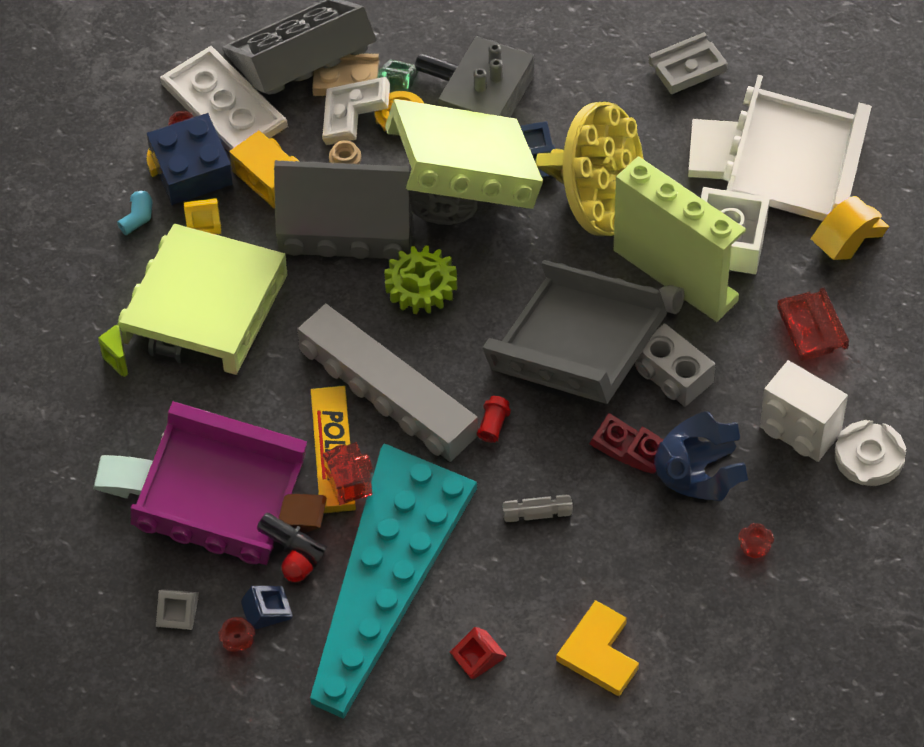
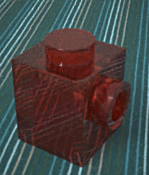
M357 442L349 445H338L330 451L323 453L325 472L339 505L372 495L370 474L374 473L369 455L367 453L361 454Z

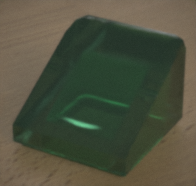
M390 59L379 69L378 78L386 77L390 83L389 93L395 91L410 92L418 71L413 64Z

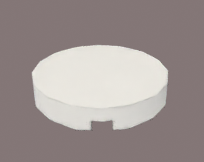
M870 420L852 423L841 431L835 445V461L840 472L849 480L860 485L878 486L889 483L899 475L905 463L906 446L901 435L891 426L882 423V426L873 424V421Z

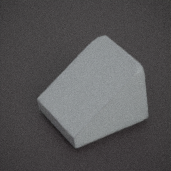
M159 590L156 627L192 630L199 592Z

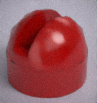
M293 550L287 555L281 565L284 577L294 583L304 580L313 571L312 564L303 555Z

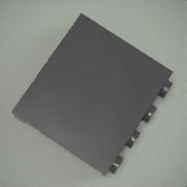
M543 260L541 265L546 278L502 341L489 338L482 347L490 369L608 404L667 314L661 292L650 286H641L626 282L620 278L614 279L599 275L593 271H584L569 267L563 263Z

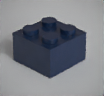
M209 113L147 133L149 152L171 205L233 185L231 164Z

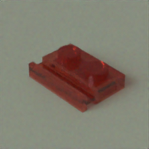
M821 288L819 292L813 294L809 291L778 300L777 309L801 361L834 353V350L838 348L848 349L849 339L825 288Z

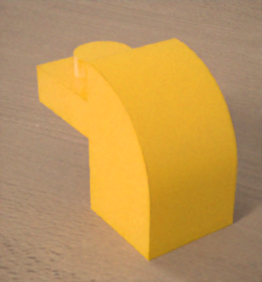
M853 196L841 202L825 217L811 237V240L833 260L851 259L865 238L883 237L889 226L880 219L882 216L875 208L866 205L857 196Z

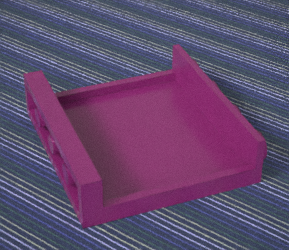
M172 401L168 411L166 429L138 501L131 506V525L146 533L157 532L170 536L179 543L187 544L191 542L204 546L212 553L234 555L249 564L260 563L268 565L275 541L257 530V525L266 513H270L279 519L283 498L287 494H293L305 460L307 441Z

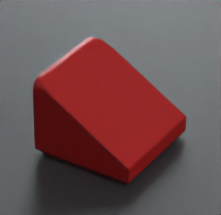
M474 627L450 651V654L471 679L480 676L507 656L486 630Z

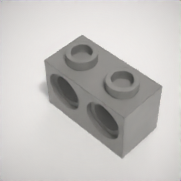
M665 323L655 331L635 361V367L641 376L654 381L661 387L668 398L676 399L684 407L714 383L715 363Z

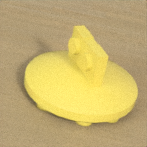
M591 103L583 107L572 121L566 137L564 150L553 149L551 153L537 154V168L564 184L566 196L576 220L586 231L593 235H614L616 176L638 156L643 159L636 121L632 117L629 118L625 111L614 103Z

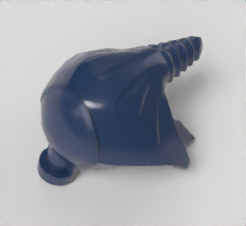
M706 411L686 419L659 443L654 458L657 475L668 488L678 493L694 498L722 501L726 498L732 487L748 480L745 463L721 467L713 477L708 476L704 468L708 463L717 461L718 458L721 459L736 449L734 441L740 440L738 423L724 424L717 422L710 412ZM698 437H703V438H706V439H708V440H710V441H709V442H708V441H704V442H703V441H700V440L698 439Z

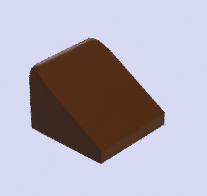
M287 494L283 498L279 519L295 529L297 526L301 527L300 531L302 533L319 529L327 497L312 494Z

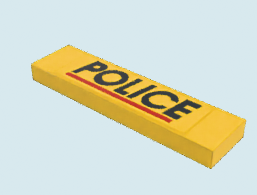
M345 386L311 389L319 495L327 497L324 513L356 510Z

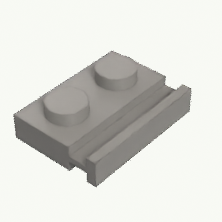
M705 32L649 55L650 66L656 69L657 76L670 94L727 72L728 63L715 45L708 41Z

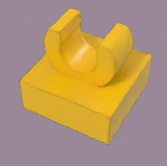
M217 198L184 202L187 227L211 234H221Z

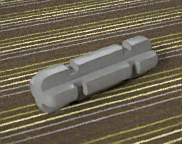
M559 495L554 500H551V496L522 499L523 503L511 500L503 502L502 506L503 517L506 522L519 521V517H524V520L552 518L553 514H558V517L570 516L573 512L570 495Z

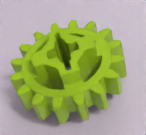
M412 246L411 253L408 255L403 251L398 252L399 261L395 259L389 260L390 269H385L384 271L385 291L390 293V301L392 303L400 301L401 310L412 306L413 314H417L419 308H425L427 313H431L432 305L442 309L444 307L443 298L446 300L453 299V290H457L456 266H452L450 256L442 259L440 249L432 254L429 253V246H425L422 252H417L415 246Z

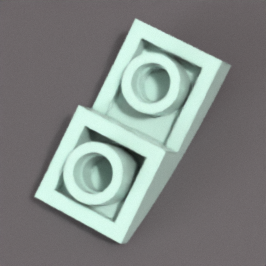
M102 455L93 489L123 498H128L130 493L140 495L153 461L135 457Z

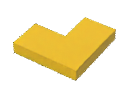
M595 600L557 653L556 661L620 697L639 669L637 661L610 647L626 625L627 617Z

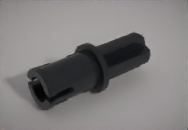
M270 513L264 514L257 525V530L284 546L283 551H296L315 567L327 549V546L300 531L301 527L297 526L295 529Z

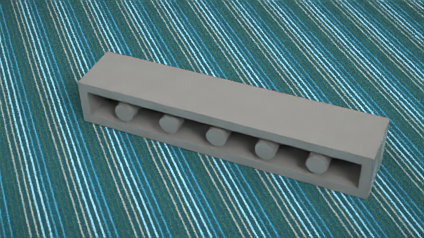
M324 304L297 328L299 348L308 359L317 360L324 366L329 375L346 382L354 394L371 401L380 414L385 417L390 416L396 420L405 433L410 436H417L434 455H442L451 462L478 437V417L328 304Z

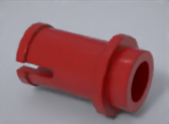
M491 396L484 403L485 413L480 428L477 431V436L481 440L490 443L498 441L504 419L511 413L510 403L505 398Z

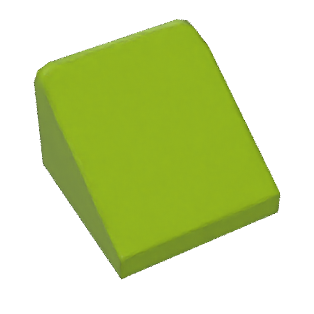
M115 325L98 337V342L103 359L121 376L125 377L128 375L124 345L119 325Z

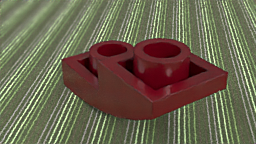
M608 413L589 445L622 463L654 474L656 472L654 465L655 454L659 443L664 439L643 426L637 431Z

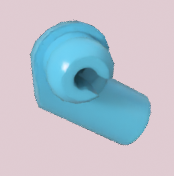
M136 191L131 195V213L117 221L118 227L124 235H128L151 219L153 201L148 192Z

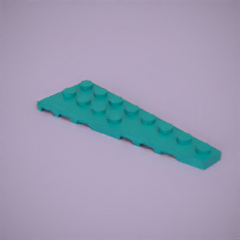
M385 443L383 444L310 696L312 705L343 719L345 718L476 492V481Z

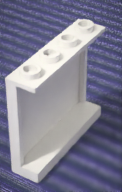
M758 75L755 87L748 86L743 105L749 106L747 112L741 110L736 127L742 133L741 137L734 136L729 154L734 155L735 159L734 162L727 161L723 180L728 181L726 191L769 197L770 207L823 221L837 205L850 198L872 106L859 103L855 115L759 89L763 76Z

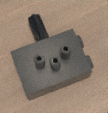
M476 36L459 65L426 54H419L415 62V69L449 81L438 98L439 106L510 118L534 77V55L521 49H514L499 44L494 40H487Z

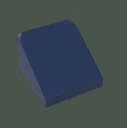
M251 586L241 600L250 630L290 620L293 617L283 586Z

